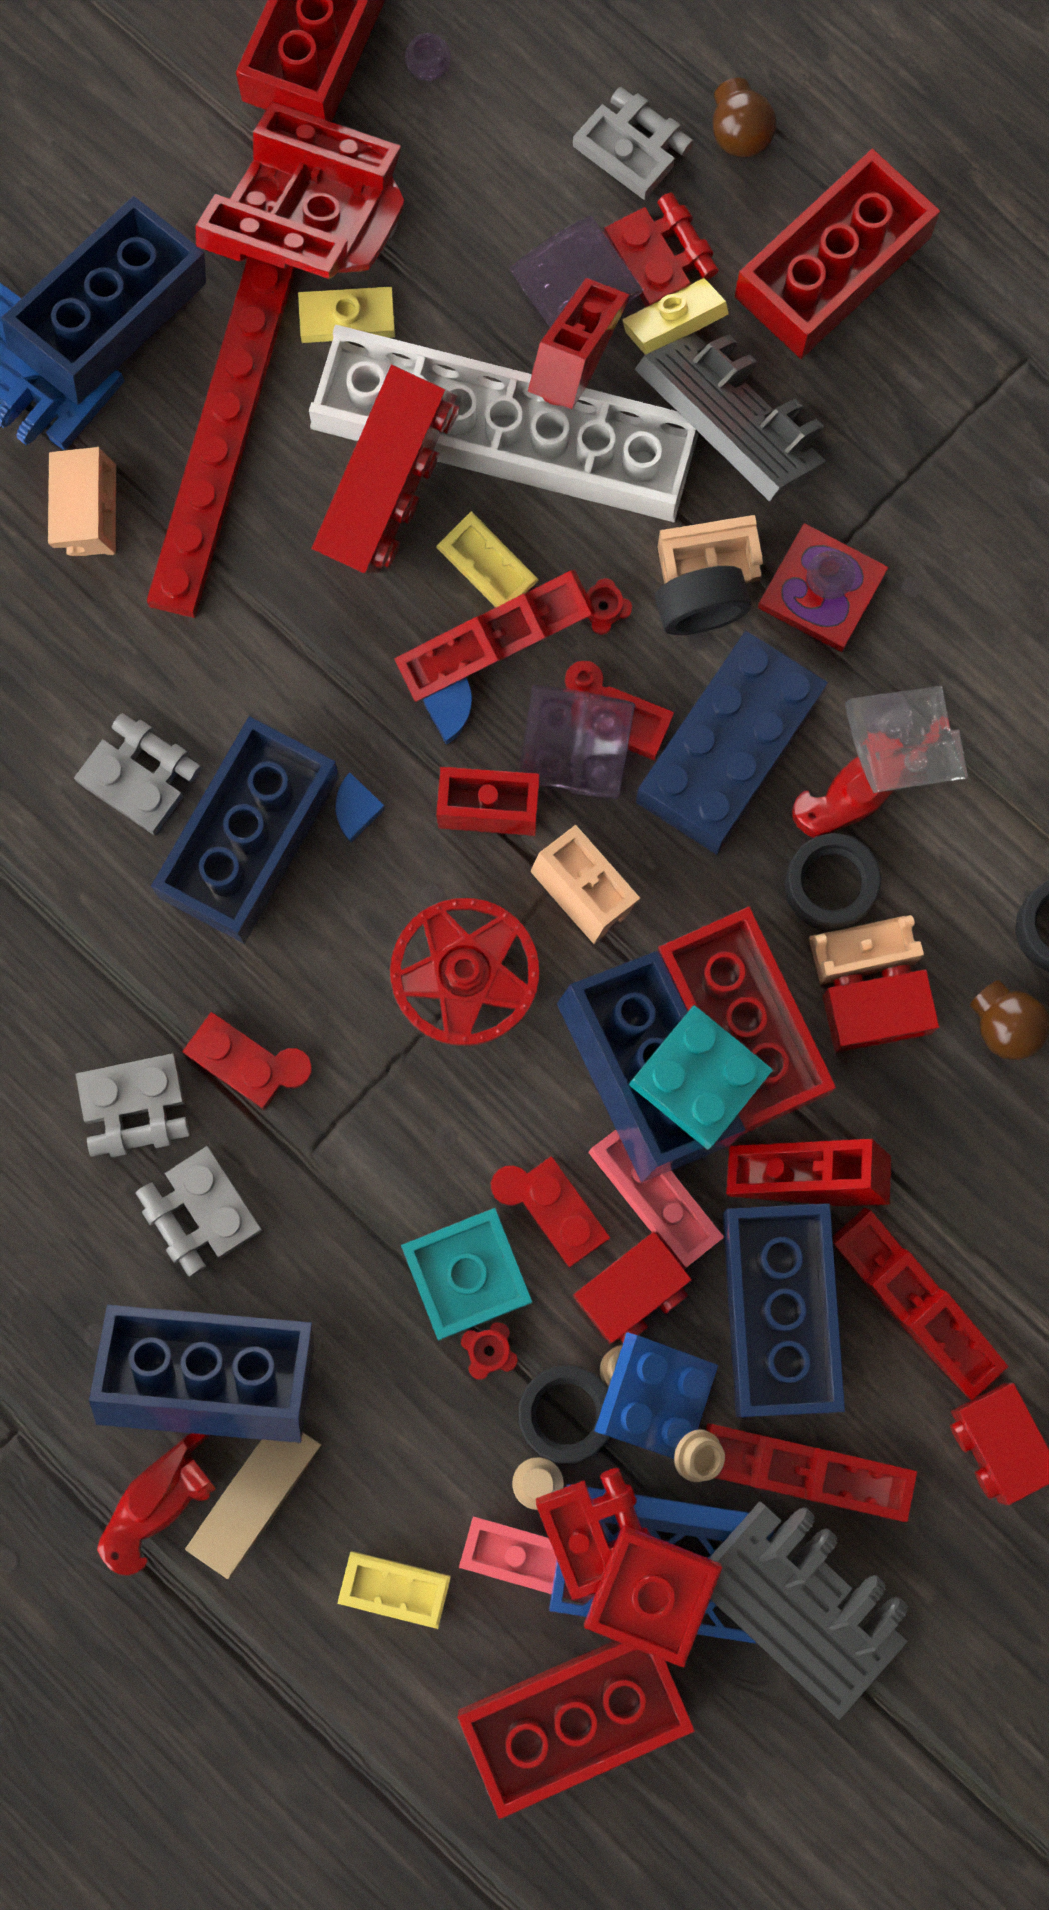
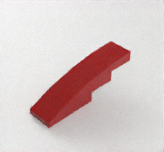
M574 569L482 615L472 618L394 658L414 701L417 702L596 612Z
M864 1207L832 1237L833 1248L968 1399L973 1400L1009 1367L950 1294L939 1288L910 1251L899 1245L871 1210Z
M707 1423L705 1431L712 1433L718 1438L725 1454L723 1468L715 1477L717 1479L908 1522L917 1471Z

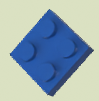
M627 1332L595 1427V1432L674 1459L680 1440L689 1432L698 1430L718 1365Z

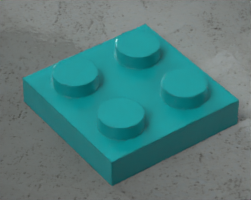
M693 1005L628 1085L708 1150L714 1145L773 1069Z
M495 1208L401 1245L438 1341L532 1303Z

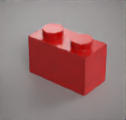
M440 767L436 814L438 829L535 836L539 774Z
M901 965L881 971L883 978L863 981L862 974H854L833 980L834 987L826 990L823 995V1001L834 1052H845L932 1035L939 1028L926 969L912 972L911 965Z
M653 1231L573 1294V1298L609 1344L618 1338L623 1343L627 1332L639 1335L649 1327L643 1318L658 1306L666 1314L689 1296L682 1287L692 1279Z
M1003 1383L951 1410L956 1421L950 1425L951 1431L960 1448L965 1453L970 1450L972 1451L981 1468L975 1471L976 1479L989 1500L996 1497L999 1504L1010 1505L1049 1485V1449L1014 1383Z

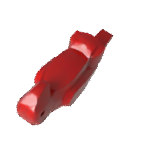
M939 717L915 748L904 757L901 756L899 746L879 731L869 733L867 737H864L859 742V756L851 760L837 774L824 797L809 796V791H804L796 798L792 808L793 820L796 826L806 835L814 838L834 833L874 814L915 767L940 733L946 721Z
M190 1433L130 1483L99 1539L97 1551L110 1570L124 1576L139 1573L148 1563V1558H144L141 1555L142 1540L152 1537L172 1524L184 1512L192 1499L205 1501L216 1490L192 1457L188 1458L191 1452L211 1435Z

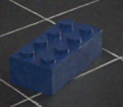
M133 195L1 317L7 348L75 404L79 405L206 284L205 252L196 247L193 242Z
M745 630L639 786L636 803L717 855L821 700L828 682Z
M249 716L153 881L151 888L158 898L245 944L340 777L336 762Z
M659 951L587 977L568 986L557 1002V1006L641 1183L729 1147L746 1131L739 1115H737L714 1145L707 1150L628 1085L688 1012Z
M830 1204L727 1209L723 1213L736 1417L845 1412Z
M107 1305L89 1398L96 1425L301 1443L314 1354L312 1323Z

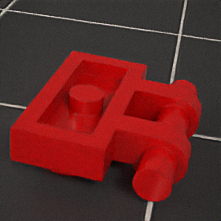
M667 193L657 201L664 217L655 222L646 207H643L604 227V237L645 307L689 286L690 281L685 273L695 268L701 278L706 280L714 277L719 271L711 258L714 254L706 239L699 238L691 224L693 220L691 213L686 205L678 203L673 193ZM675 234L685 249L684 252L674 256L665 239Z
M619 1468L609 1469L600 1475L606 1491L603 1496L592 1499L584 1480L536 1498L538 1512L573 1601L596 1593L616 1540L608 1542L600 1521L601 1519L615 1515L620 1530L622 1525L650 1535L647 1528L641 1527L634 1509V1505L637 1503L632 1486L625 1485Z

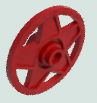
M455 898L426 908L407 924L393 950L390 979L399 1008L409 1022L420 1032L442 1043L457 1046H473L484 1044L503 1036L524 1018L537 992L539 961L535 945L529 933L510 912L485 900ZM474 910L496 918L473 933L468 934L447 912ZM424 926L431 956L401 970L407 945L416 932ZM516 936L521 941L528 960L527 984L502 965ZM406 997L440 999L444 1031L422 1019ZM483 1004L515 1010L497 1026L471 1034Z

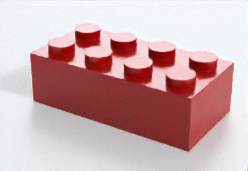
M268 0L236 70L242 101L267 110L271 102L332 122L385 0Z
M871 149L739 271L734 297L795 355L802 359L931 238L940 210L874 149Z
M391 364L311 549L364 574L380 573L383 566L387 568L391 566L400 547V542L395 540L398 529L402 522L410 523L420 501V497L414 495L422 477L430 478L437 464L440 453L435 451L434 448L441 432L449 434L458 416L460 408L454 405L457 395Z
M746 907L658 947L657 951H659L687 1010L689 1011L695 1005L773 1069L738 1113L746 1129L741 1135L820 1100L834 1091L836 1086L750 907Z
M615 1640L459 1709L457 1715L499 1819L695 1732L665 1660Z

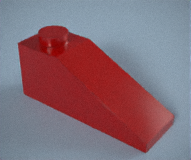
M585 278L541 340L527 392L542 397L552 405L573 409L590 382L625 309L630 294Z
M873 1139L729 1146L726 1194L730 1197L830 1204L831 1206L890 1205L891 1155Z

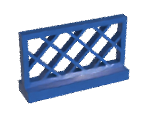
M588 1487L592 1499L603 1496L606 1493L604 1489ZM635 1494L637 1503L634 1505L637 1517L641 1527L647 1528L651 1536L661 1540L656 1531L675 1533L666 1540V1542L675 1544L685 1535L697 1537L709 1553L706 1557L708 1559L716 1550L712 1548L707 1539L725 1541L749 1514V1512ZM615 1515L601 1519L600 1521L608 1542L616 1540L620 1529L612 1534L605 1525V1523L618 1524ZM774 1530L766 1538L767 1540H769L773 1536ZM556 1559L549 1611L587 1617L594 1596L584 1604L562 1601L565 1579ZM712 1600L709 1601L705 1614L710 1617L715 1625L701 1623L697 1632L698 1635L756 1644L742 1629L724 1627L712 1611L717 1605Z

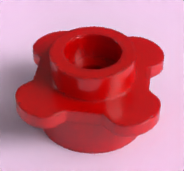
M607 578L600 579L596 585L587 591L588 598L596 612L587 618L592 623V630L596 634L604 635L609 633L613 623L620 618L625 619L631 615V602L628 599H623L620 590L612 580ZM601 603H606L608 605V608L606 610H601L599 608V605Z
M496 1322L488 1330L478 1333L474 1330H469L462 1336L461 1345L468 1351L471 1361L468 1370L472 1377L482 1380L490 1372L500 1369L509 1372L515 1368L517 1356L510 1350L507 1340L510 1331L505 1324ZM487 1346H492L494 1354L487 1356L484 1353V1349Z

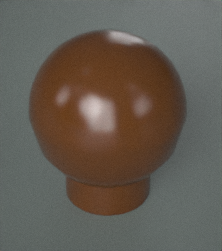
M732 78L720 84L714 92L717 107L712 120L714 137L718 145L725 152L736 157H751L759 154L771 143L775 135L777 120L774 108L763 95L751 90L748 81L744 78Z
M999 979L983 989L970 1003V1007L981 1018L980 1031L982 1038L988 1048L999 1057L1008 1060L1026 1059L1036 1054L1047 1041L1049 1035V1016L1042 1003L1027 993L1010 992Z

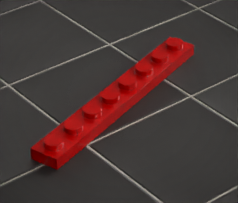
M247 257L147 597V603L151 608L192 618L196 617L295 276L293 266H288L284 269L252 257Z

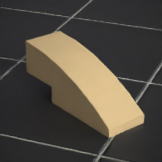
M304 1432L301 1443L261 1440L185 1550L226 1579L233 1577L321 1447V1444Z

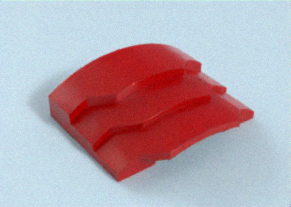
M271 102L253 131V161L230 199L217 194L213 196L195 225L196 247L239 262L247 257H252L284 269L288 266H293L327 279L332 278L337 273L367 271L384 248L404 208V199L392 177L400 156L401 146Z

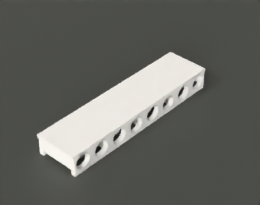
M335 324L333 341L314 403L311 402L309 409L310 429L358 441L392 364L457 395L454 405L460 408L449 434L441 432L434 448L435 451L440 453L437 462L675 522L698 438L697 430L678 411L588 388L584 390L579 400L586 401L592 405L577 402L573 409L552 405L542 397L527 392L532 374ZM346 341L358 343L365 348L354 346ZM392 353L402 354L410 359L401 358ZM438 365H445L455 369L456 371L448 370ZM483 376L492 377L501 382L491 381L489 379L484 378ZM620 411L630 412L639 417L629 416L621 413ZM666 423L677 424L684 427L685 429L675 428L670 425H667Z

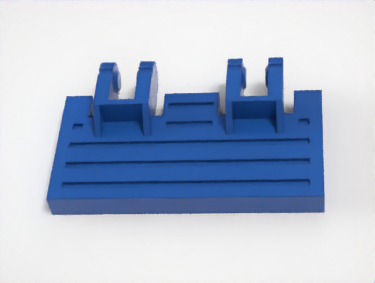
M0 283V426L3 428H7L8 425L10 426L15 418L33 401L37 405L28 414L25 421H22L17 430L16 438L25 445H29L56 418L57 420L46 433L49 440L65 451L125 382L123 375L118 370H115L79 405L75 404L7 348L1 317L21 298Z

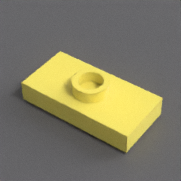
M703 278L673 294L663 297L660 301L622 320L627 335L646 355L698 331L729 313L726 301Z
M392 287L298 292L302 343L333 341L335 324L387 338H395Z
M472 511L436 546L495 607L523 593H527L539 581Z
M351 1551L337 1604L438 1629L451 1576Z

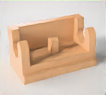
M99 447L49 452L48 544L53 548H67L66 554L69 556L116 554V464Z
M755 515L660 530L657 547L664 584L683 574L715 566H735L741 568L745 583L760 581V565L763 564Z
M577 825L538 854L530 871L593 944L604 937L608 929L617 920L619 922L623 921L633 906L640 900L636 892Z
M911 915L810 936L809 942L820 985L832 983L833 980L848 975L862 974V976L896 966L915 965L924 953L921 941H914L912 926H914V918Z

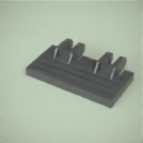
M692 333L644 355L635 370L767 500L771 501L813 477L825 464L826 460L813 448L803 453L800 452V450L807 447L818 437L824 425L817 419H814L798 427L794 421L798 418L804 406L796 398L773 410L747 383L736 388L733 387L745 380L755 369L758 362L750 354L734 362L729 360L728 357L732 354L737 344V341L730 334L706 345L695 333Z
M759 1501L709 1558L721 1563L723 1567L710 1600L840 1720L908 1642L895 1630L898 1623L906 1616L908 1606L900 1597H891L861 1629L858 1624L876 1605L881 1596L884 1595L883 1593L886 1590L885 1583L878 1576H869L838 1608L837 1606L852 1588L824 1562L837 1544L836 1536L826 1528L819 1533L817 1532L812 1540L808 1541L793 1560L790 1561L787 1555L815 1522L814 1515L807 1508H799L767 1540L766 1538L778 1526L781 1520Z

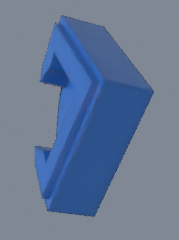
M467 678L423 699L424 705L446 745L461 734L470 716L472 696Z
M349 773L341 783L337 793L336 815L343 834L352 843L385 810V806Z

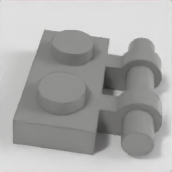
M619 87L614 92L610 101L620 109L618 114L616 115L602 104L573 136V147L645 200L674 167L675 158L667 153L665 149L667 150L671 147L680 155L685 156L692 148L694 140L682 132V125L674 119L668 118L666 120L649 107L650 101L639 93L633 96L623 87ZM639 123L653 135L649 139L635 129L633 125Z
M121 713L114 721L112 729L125 737L124 743L119 749H116L102 739L74 779L88 791L156 836L184 798L182 793L172 787L170 783L177 774L189 782H193L198 777L202 767L188 758L189 752L178 744L171 746L154 735L153 727L142 720L135 722ZM142 750L161 762L154 774L135 762V759Z
M173 1053L76 1073L84 1122L86 1124L105 1122V1134L87 1137V1146L91 1157L110 1153L111 1157L126 1155L127 1149L154 1144L155 1148L169 1146L173 1139L190 1136L186 1117L172 1120L167 1119L166 1108L185 1104L177 1059ZM149 1112V1125L124 1130L122 1117Z
M208 1146L165 1173L175 1189L169 1195L162 1198L153 1182L143 1186L136 1192V1195L145 1207L142 1214L149 1225L155 1224L169 1245L166 1249L168 1255L174 1263L180 1262L189 1277L194 1276L206 1267L197 1253V1250L209 1243L218 1258L221 1259L263 1231ZM184 1205L199 1226V1229L189 1235L185 1234L173 1215L175 1211Z

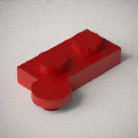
M584 660L571 665L566 672L565 685L569 694L576 699L573 701L567 715L565 725L655 761L673 719L674 712L613 687H603L602 671L593 662Z
M210 1012L182 1051L184 1055L264 1111L277 1094V1090L281 1085L286 1088H298L303 1086L312 1074L311 1061L303 1051L297 1048H287L274 1056L212 1012Z
M552 1156L528 1173L522 1168L512 1165L500 1168L493 1175L491 1191L494 1198L507 1206H516L523 1203L568 1268L610 1239Z

